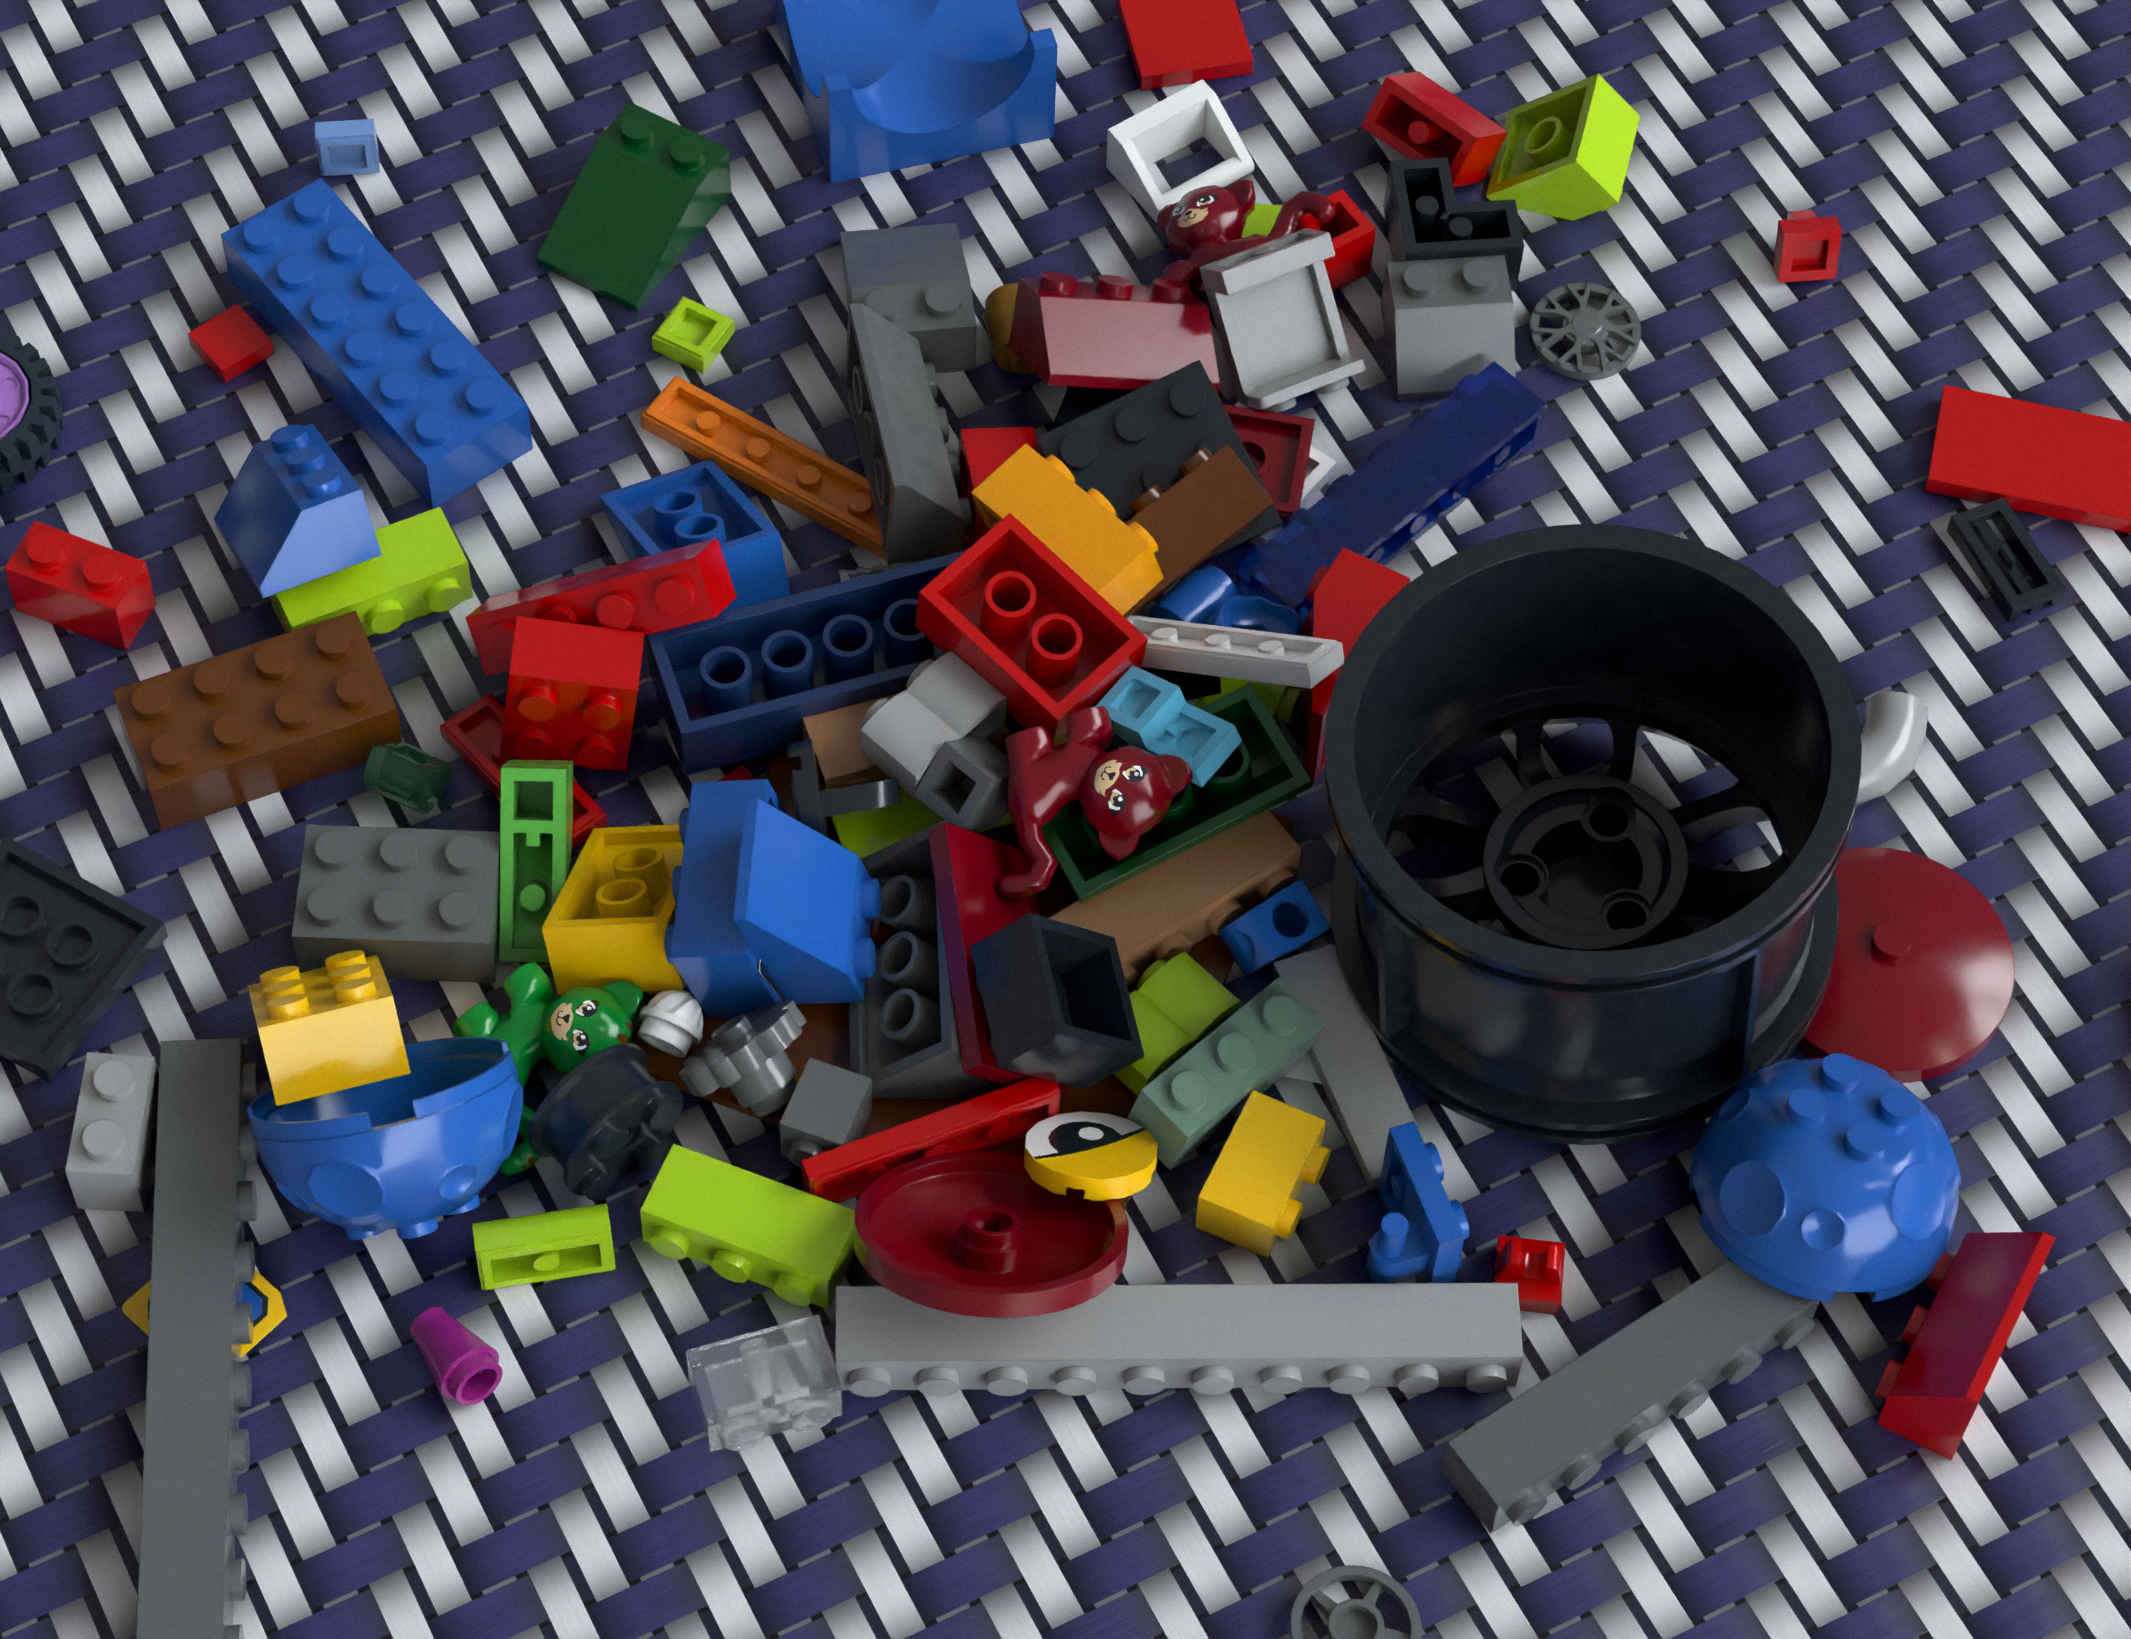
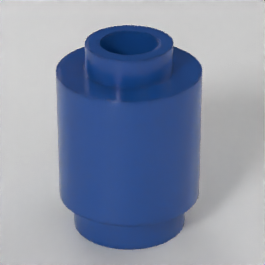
M1204 565L1199 570L1193 569L1182 577L1150 608L1148 615L1151 618L1204 624L1207 618L1214 614L1223 600L1239 595L1233 581L1222 570L1212 565Z

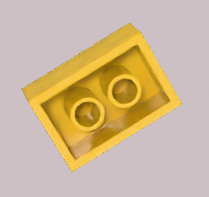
M362 950L347 951L325 959L326 967L300 973L298 966L280 967L259 976L261 983L248 986L276 1106L411 1073L393 995L378 955L365 957Z

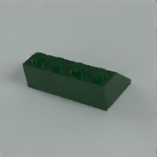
M1252 683L1199 708L1235 725L1242 742L1203 787L1189 782L1172 799L1169 809L1162 820L1150 831L1140 836L1138 845L1131 855L1119 861L1104 852L1098 844L1096 829L1089 824L1082 810L1080 800L1077 799L1066 804L1052 820L1042 827L1044 838L1058 862L1054 874L1060 884L1080 904L1312 787L1311 779Z

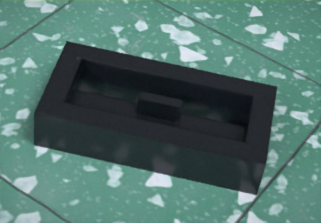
M2004 497L1951 516L1947 532L2008 623L2019 619L2022 611L2027 610L2029 615L2040 611L2042 604L2048 602L2050 606L2061 603L2066 590L2065 586ZM1991 519L2038 588L2032 589L2015 564L2016 558L2008 546L2000 542L1987 520Z

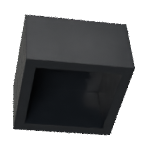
M1028 913L970 947L976 970V986L983 1000L990 1029V1046L997 1059L999 1068L1087 1089L1145 1057L1115 937Z

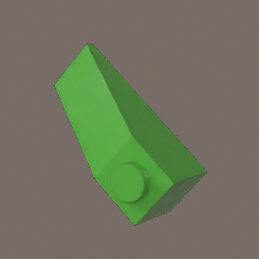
M509 759L501 767L499 962L534 961L550 963L542 926L570 874L573 826V761Z

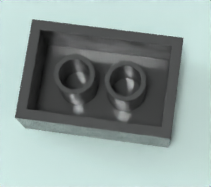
M306 824L291 936L300 973L326 967L325 959L330 956L347 951L362 950L365 957L378 955L386 979L477 983L496 982L500 932V832Z

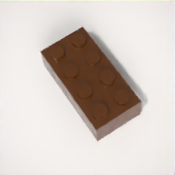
M356 610L112 690L124 736L161 831L404 750L397 707Z

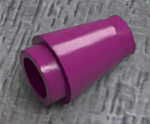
M441 1307L427 1309L414 1320L410 1328V1334L415 1339L445 1398L456 1400L463 1406H470L481 1402L497 1388L502 1379L503 1371L499 1365L498 1352L452 1316L448 1315Z

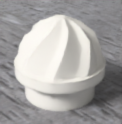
M669 990L660 992L650 1000L647 1006L642 1008L639 1016L643 1023L638 1036L649 1045L677 1057H685L691 1044H699L703 1036L702 1009L697 1000L687 991Z

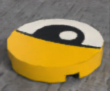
M1080 1111L1056 1114L1037 1122L1026 1133L1024 1168L1033 1181L1055 1194L1066 1195L1067 1187L1084 1190L1083 1199H1090L1091 1201L1120 1199L1145 1189L1152 1181L1153 1171L1156 1172L1158 1143L1147 1129L1129 1119L1108 1113Z

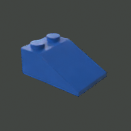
M712 459L599 495L601 507L629 561L718 538L737 598L721 613L791 595L779 531Z
M759 798L746 799L733 922L758 960L760 961L761 959L786 1000L793 999L795 1004L864 1002L866 978H872L876 970V950L874 942L870 938L871 919L878 918L881 912L882 898L878 880L871 878L861 859L854 852Z

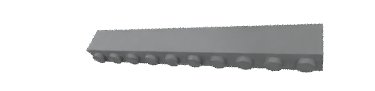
M1518 1283L1111 1285L1098 1296L1077 1306L1054 1313L1020 1318H984L944 1312L910 1301L884 1286H836V1390H850L852 1393L863 1397L882 1396L890 1390H919L925 1395L936 1397L952 1395L958 1390H988L990 1393L999 1396H1015L1026 1392L1027 1389H1056L1062 1394L1071 1396L1086 1395L1096 1389H1125L1127 1392L1135 1395H1152L1163 1391L1165 1388H1193L1196 1392L1206 1395L1223 1394L1233 1388H1262V1390L1271 1394H1290L1301 1388L1330 1387L1332 1391L1341 1394L1360 1393L1369 1387H1398L1403 1392L1413 1394L1430 1392L1437 1387H1467L1468 1390L1476 1393H1492L1500 1391L1506 1386H1516L1523 1361Z

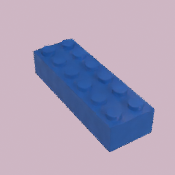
M322 178L317 179L221 234L229 279L432 509L533 449L528 405Z

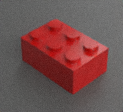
M1011 513L1005 516L919 591L915 626L945 654L951 651L1006 696L1007 712L1025 729L1038 726L1045 727L1055 746L1060 745L1068 737L1066 718L1069 715L1086 708L1095 707L1131 665L1140 669L1142 667L1148 638Z

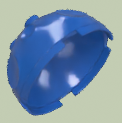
M473 1036L433 1039L404 1044L411 1071L410 1074L276 1106L272 1088L268 1089L256 1097L247 1107L251 1123V1134L265 1169L276 1182L278 1190L294 1206L320 1219L343 1227L349 1240L369 1238L385 1230L395 1228L400 1239L417 1238L434 1232L438 1229L437 1217L468 1212L480 1205L478 1194L497 1173L503 1160L508 1159L514 1147L522 1114L523 1087L519 1082L517 1066L513 1061L511 1050L508 1051L506 1041L491 1037Z
M1840 1053L1830 1054L1825 1058L1803 1060L1793 1058L1780 1061L1753 1073L1734 1086L1731 1094L1714 1111L1693 1153L1689 1174V1190H1694L1695 1188L1702 1210L1699 1223L1711 1241L1727 1258L1742 1270L1767 1285L1798 1297L1831 1303L1835 1292H1873L1872 1302L1883 1301L1899 1296L1922 1283L1932 1274L1942 1255L1946 1252L1955 1226L1959 1204V1186L1962 1183L1953 1149L1937 1114L1931 1112L1921 1099L1904 1084L1889 1076V1073L1885 1070Z

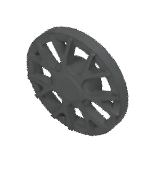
M1589 282L1569 283L1551 290L1537 303L1530 320L1529 338L1537 357L1554 372L1576 380H1600L1619 373L1634 359L1640 343L1641 324L1630 302L1616 291ZM1589 297L1606 302L1601 310L1587 307L1586 305ZM1571 298L1577 308L1568 312L1558 302ZM1622 314L1628 323L1611 326L1607 318ZM1541 318L1559 320L1563 323L1562 328L1552 329L1539 328V322ZM1541 337H1543V338H1548V339L1543 342V340H1542ZM1608 337L1628 346L1623 354H1619L1606 345ZM1562 340V343L1569 351L1559 358L1549 348ZM1598 354L1600 365L1582 366L1581 355ZM1606 357L1609 358V359H1611V360H1613V361L1607 363V362H1606ZM1570 359H1574L1576 361V365L1568 363V361Z

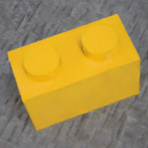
M1252 1090L1198 1197L1195 1228L1265 1258H1269L1278 1238L1281 1237L1289 1240L1298 1225L1304 1203L1297 1201L1305 1183L1316 1186L1325 1170L1331 1152L1330 1149L1322 1146L1326 1120Z

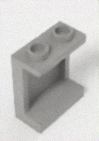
M1304 228L1199 267L1237 401L1245 406L1275 413L1282 412L1297 404L1295 397L1313 390L1316 394H1326L1340 390L1350 384L1349 376L1366 370L1363 358L1351 355L1349 352L1324 264L1325 259L1335 256L1329 232Z

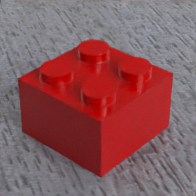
M517 616L499 756L521 758L523 760L573 761V765L585 766L589 769H608L626 772L645 633Z

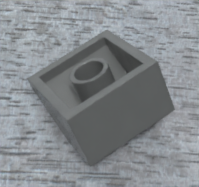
M1505 255L1386 262L1380 307L1396 400L1408 401L1514 394L1516 389L1514 303Z

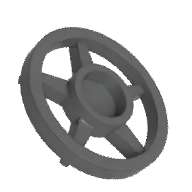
M1358 1565L1331 1568L1312 1578L1298 1594L1289 1622L1290 1639H1303L1301 1617L1306 1604L1311 1600L1328 1619L1326 1636L1321 1639H1421L1422 1634L1419 1611L1407 1590L1386 1573ZM1353 1580L1373 1584L1363 1600L1348 1599L1339 1604L1320 1591L1330 1584L1341 1581ZM1381 1589L1390 1594L1402 1608L1407 1618L1409 1634L1384 1627L1383 1617L1375 1607Z

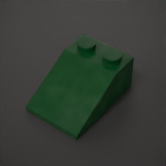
M628 102L597 140L536 257L537 265L637 313L731 195L729 148Z

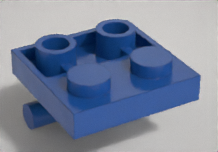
M1415 1121L1389 1128L1378 1186L1379 1195L1388 1214L1381 1221L1380 1231L1376 1232L1371 1239L1367 1259V1268L1371 1274L1370 1284L1397 1283L1399 1280L1415 1276L1417 1283H1455L1457 1270L1461 1269L1463 1265L1461 1252L1464 1239L1469 1238L1467 1217L1457 1199L1449 1201L1441 1183L1444 1179V1170L1438 1150L1432 1142L1424 1144Z

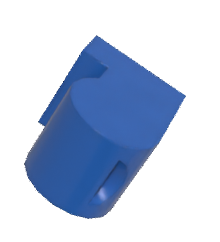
M1301 878L1245 913L1218 933L1242 974L1246 977L1279 957L1282 958L1310 943L1331 927ZM1295 906L1298 907V909L1303 913L1305 923L1301 918L1300 914L1298 913L1297 909L1295 908Z

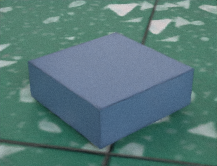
M374 119L315 122V141L321 176L380 173V157Z

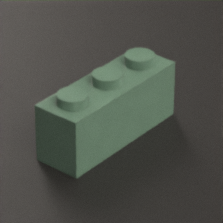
M1278 977L1144 1087L1127 1119L1150 1132L1158 1143L1157 1158L1171 1170L1241 1112L1252 1090L1263 1093L1303 1060L1325 1023Z

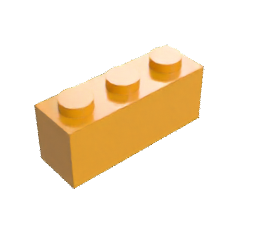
M1025 443L971 492L989 529H992L1005 516L1011 513L1122 616L1164 579L1154 555L1159 548L1153 537L1137 522L1133 521L1127 526L1117 518L1116 511L1111 503L1098 490L1090 488L1085 492L1075 484V478L1070 470L1054 455L1050 454L1045 459Z

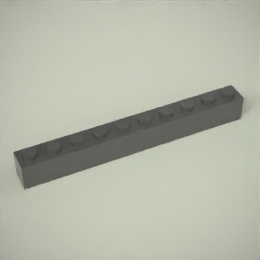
M241 1038L160 1042L136 1639H244L242 1624L233 1625L234 1601H245L246 1597L244 1558H235V1536L247 1535L248 1530L246 1493H237V1471L249 1470L250 1464L249 1433L247 1428L239 1429V1407H250L252 1397L250 1366L241 1365V1344H252L253 1311L251 1303H242L243 1282H254L255 1278L254 1245L252 1241L244 1242L245 1222L256 1221L257 1215L256 1186L254 1181H246V1162L258 1160V1150L251 1134V1123L248 1121L247 1107L248 1103L260 1095V1074L257 1062L247 1063Z

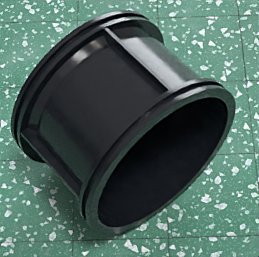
M1557 525L1519 531L1491 539L1456 553L1431 567L1403 587L1388 601L1359 635L1344 661L1333 688L1326 718L1324 741L1327 800L1333 827L1340 843L1333 869L1330 898L1332 942L1335 946L1338 963L1348 990L1363 1017L1373 1029L1387 1061L1405 1079L1428 1097L1453 1112L1488 1128L1533 1140L1577 1145L1617 1144L1658 1137L1710 1118L1714 1111L1731 1094L1734 1086L1743 1079L1767 1066L1788 1059L1812 1024L1822 1004L1830 980L1839 921V896L1835 868L1843 855L1853 826L1861 778L1862 741L1857 709L1849 683L1837 657L1820 631L1803 611L1776 586L1749 567L1716 550L1688 539L1655 530L1622 525ZM1569 723L1608 724L1613 735L1614 754L1607 776L1598 774H1570L1552 778L1541 756L1540 736L1543 726ZM1638 729L1667 737L1700 751L1722 764L1739 781L1726 790L1667 810L1655 797L1630 783ZM1505 734L1515 735L1518 776L1523 792L1513 798L1499 815L1454 804L1427 795L1420 789L1439 767L1464 749L1493 737ZM1763 821L1771 822L1782 850L1779 859L1772 864L1745 872L1720 871L1689 862L1687 853L1692 848L1724 831ZM1393 831L1415 833L1433 838L1482 861L1483 865L1465 873L1446 878H1413L1400 867L1387 850V846ZM1515 894H1529L1523 897L1513 896ZM1679 915L1726 919L1695 933ZM1490 919L1491 926L1487 929L1471 921Z

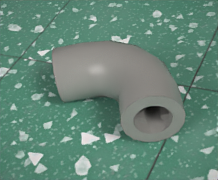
M1889 691L1876 694L1866 703L1863 728L1860 733L1862 741L1861 778L1856 804L1886 795L1914 769L1925 742L1928 721V708L1917 697L1904 692Z

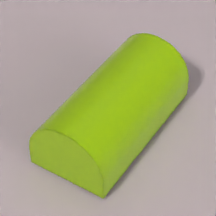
M607 1203L472 1223L482 1290L616 1270Z

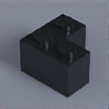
M1448 157L1389 161L1383 207L1393 262L1505 255L1511 291H1516L1524 251L1516 201L1499 200L1456 203Z

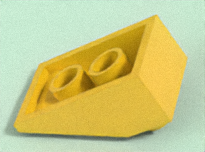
M679 824L594 828L542 926L558 995H562L572 986L601 988L609 982L619 980L633 982L641 988L642 992L649 995H657L663 991L684 989V979L675 965L668 962L664 946L665 931L669 924H674L677 906L672 892V875L676 866H682L684 851Z

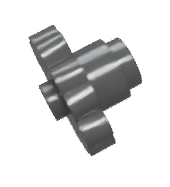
M785 998L772 1003L765 1009L761 1007L747 1015L741 1014L716 1029L711 1035L712 1039L702 1044L683 1062L685 1067L678 1074L692 1096L704 1097L719 1087H729L741 1107H750L756 1117L768 1115L790 1101L798 1084L794 1078L798 1071L786 1054L785 1049L802 1034L803 1030L801 1027L807 1021L793 999L786 1000Z

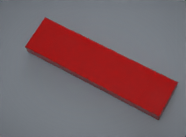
M1032 1077L801 1160L803 1191L838 1204L860 1196L879 1176L910 1161L944 1153L985 1151L1024 1137L1037 1122L1059 1114L1060 1089L1054 1081Z

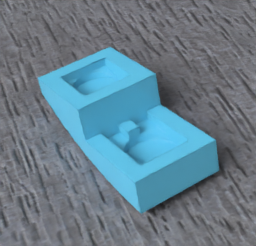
M1134 665L1130 666L1095 706H1104L1108 710L1113 732L1130 745L1139 747L1155 756L1168 754L1180 757L1187 762L1193 776L1190 782L1200 787L1207 783L1242 742L1235 725L1187 703L1179 686Z

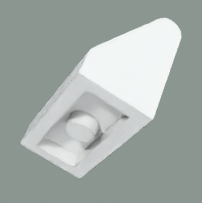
M1203 79L1108 129L1106 168L1156 222L1161 209L1166 205L1179 202L1189 191L1211 185L1223 188L1253 172L1255 169L1250 154L1219 98ZM1202 137L1225 159V161L1164 194H1161L1147 169L1153 163Z

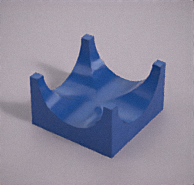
M772 0V13L830 184L1054 137L1058 45L1051 28L1027 32L1016 0Z

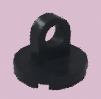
M812 739L789 742V746H786L788 761L801 759V765L794 766L795 770H792L793 778H790L797 821L829 838L826 820L828 816L882 808L901 803L897 777L821 788Z

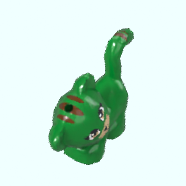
M532 961L520 966L503 982L502 986L510 1000L511 1008L502 1017L486 1002H480L462 1014L455 1021L452 1029L457 1037H491L506 1041L508 1051L511 1050L513 1061L517 1066L519 1082L524 1090L532 1069L542 1058L546 1057L554 1069L563 1076H566L576 1066L597 1052L616 1044L630 1043L632 1020L639 1010L644 994L641 988L633 982L619 980L609 982L601 988L572 986L555 1001L551 1002L554 998L551 981L540 965ZM524 1103L518 1130L522 1132L523 1142L512 1149L508 1159L503 1160L499 1167L500 1172L508 1176L529 1169L541 1157L528 1145V1129L535 1113Z

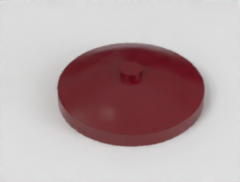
M1864 847L1844 850L1835 868L1839 896V921L1831 976L1822 1004L1797 1048L1810 1058H1825L1834 1053L1848 1055L1855 1060L1863 1061L1889 1073V1076L1901 1083L1928 1080L1949 1073L1974 1058L1991 1041L2010 1003L2014 988L2015 963L2012 945L2006 928L1993 906L1976 887L1954 870L1937 861L1912 852L1892 848Z
M963 1151L916 1159L895 1167L875 1179L861 1194L856 1205L854 1248L862 1266L877 1282L910 1301L929 1308L965 1316L1020 1318L1054 1313L1077 1306L1098 1296L1111 1286L1121 1274L1126 1263L1129 1225L1126 1213L1117 1199L1091 1201L1090 1199H1083L1084 1190L1067 1187L1066 1195H1059L1037 1184L1025 1170L1024 1155L995 1151Z

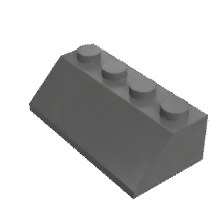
M862 303L849 304L844 389L865 476L869 484L870 497L886 563L890 565V563L933 559L960 552L963 535L972 533V514L968 498H958L956 488L960 487V467L956 452L946 451L945 443H948L949 439L946 410L944 407H935L933 399L937 397V378L934 364L932 362L924 363L919 341L916 337Z
M945 820L861 859L871 878L877 879L880 885L882 905L879 919L900 931L875 949L876 970L872 978H866L864 1002L849 1003L850 1071L872 1078V1098L954 1099L993 1082L964 1073L962 1067L953 995L928 830L946 822Z

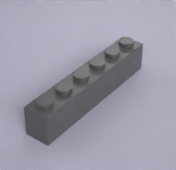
M1728 1260L1448 1441L1441 1471L1490 1533H1493L1510 1521L1514 1526L1522 1525L1544 1508L1547 1503L1546 1497L1564 1485L1569 1490H1574L1588 1482L1600 1470L1602 1466L1600 1462L1619 1449L1624 1455H1627L1640 1448L1655 1433L1656 1428L1654 1426L1674 1414L1677 1419H1683L1696 1411L1709 1397L1708 1391L1727 1379L1730 1384H1736L1748 1377L1761 1364V1356L1778 1345L1787 1350L1801 1342L1815 1326L1812 1320L1819 1301L1798 1297L1767 1285L1742 1270L1731 1260Z

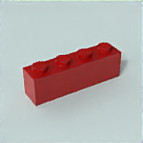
M718 538L490 597L465 617L485 676L487 677L510 670L517 616L645 633L644 636L716 618L737 598Z

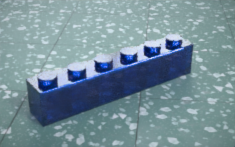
M1495 361L1478 375L1469 374L1465 376L1455 386L1449 398L1435 409L1427 407L1421 411L1405 433L1393 442L1390 440L1382 442L1371 453L1366 464L1351 476L1343 474L1338 477L1327 489L1324 497L1308 510L1301 508L1294 512L1285 522L1282 530L1265 544L1258 542L1251 546L1242 556L1237 567L1239 571L1237 582L1239 595L1244 597L1262 596L1271 603L1287 605L1299 614L1303 625L1313 605V602L1306 598L1307 591L1316 571L1321 565L1330 568L1343 547L1383 566L1388 564L1541 440L1547 403Z

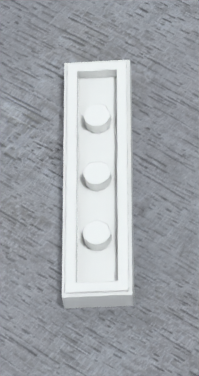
M1134 615L1127 618L1134 627L1148 638L1142 667L1311 689L1344 664L1342 642H1337V640Z

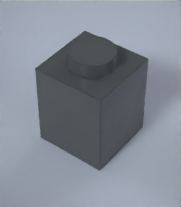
M983 736L945 741L913 795L952 825L969 831L998 826L1007 812V784L1010 772L1009 758Z
M810 1057L779 1123L781 1155L788 1157L791 1162L801 1168V1160L859 1140L872 1112V1078Z

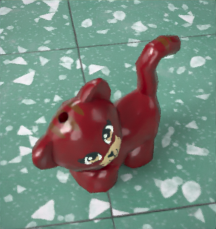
M1239 180L1227 188L1211 185L1191 190L1179 202L1166 205L1159 211L1157 226L1164 237L1167 238L1172 254L1186 260H1177L1164 266L1158 278L1174 279L1188 284L1189 291L1210 306L1199 267L1296 232L1299 220L1306 214H1311L1315 219L1323 222L1330 221L1336 212L1335 205L1324 194L1301 191L1282 203L1276 222L1268 235L1254 234L1241 238L1246 218L1255 210L1256 196L1253 181Z
M1104 706L1086 708L1069 715L1066 718L1067 740L1058 746L1054 745L1046 728L1042 726L1011 734L1005 739L1010 766L1007 784V810L1015 824L1018 844L1031 861V866L1028 872L1003 875L997 884L998 893L1004 899H1025L1047 889L1058 862L1044 838L1042 827L1052 820L1066 804L1075 799L1080 800L1082 810L1089 824L1096 829L1098 844L1104 852L1119 861L1131 855L1138 845L1140 836L1150 831L1162 820L1169 809L1172 799L1193 779L1192 770L1187 762L1180 757L1168 754L1155 756L1133 745L1105 752L1104 749L1112 744L1113 727L1109 712Z

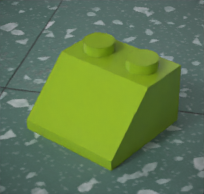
M1599 74L1510 109L1504 126L1508 134L1497 153L1486 198L1490 201L1515 200L1517 209L1571 221L1598 211H1605L1619 204L1640 115Z

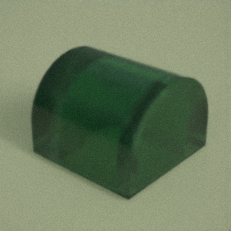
M404 741L393 742L372 748L364 771V785L366 788L420 814H426L435 807L442 797L454 768L450 766V763Z

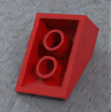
M1343 547L1330 568L1324 565L1319 567L1309 585L1306 598L1312 601L1313 605L1304 621L1302 634L1308 637L1342 642L1345 661L1362 631L1378 611L1403 587L1410 583V578ZM1343 665L1313 688H1304L1303 768L1311 779L1312 784L1316 782L1325 767L1324 741L1326 718L1333 688Z

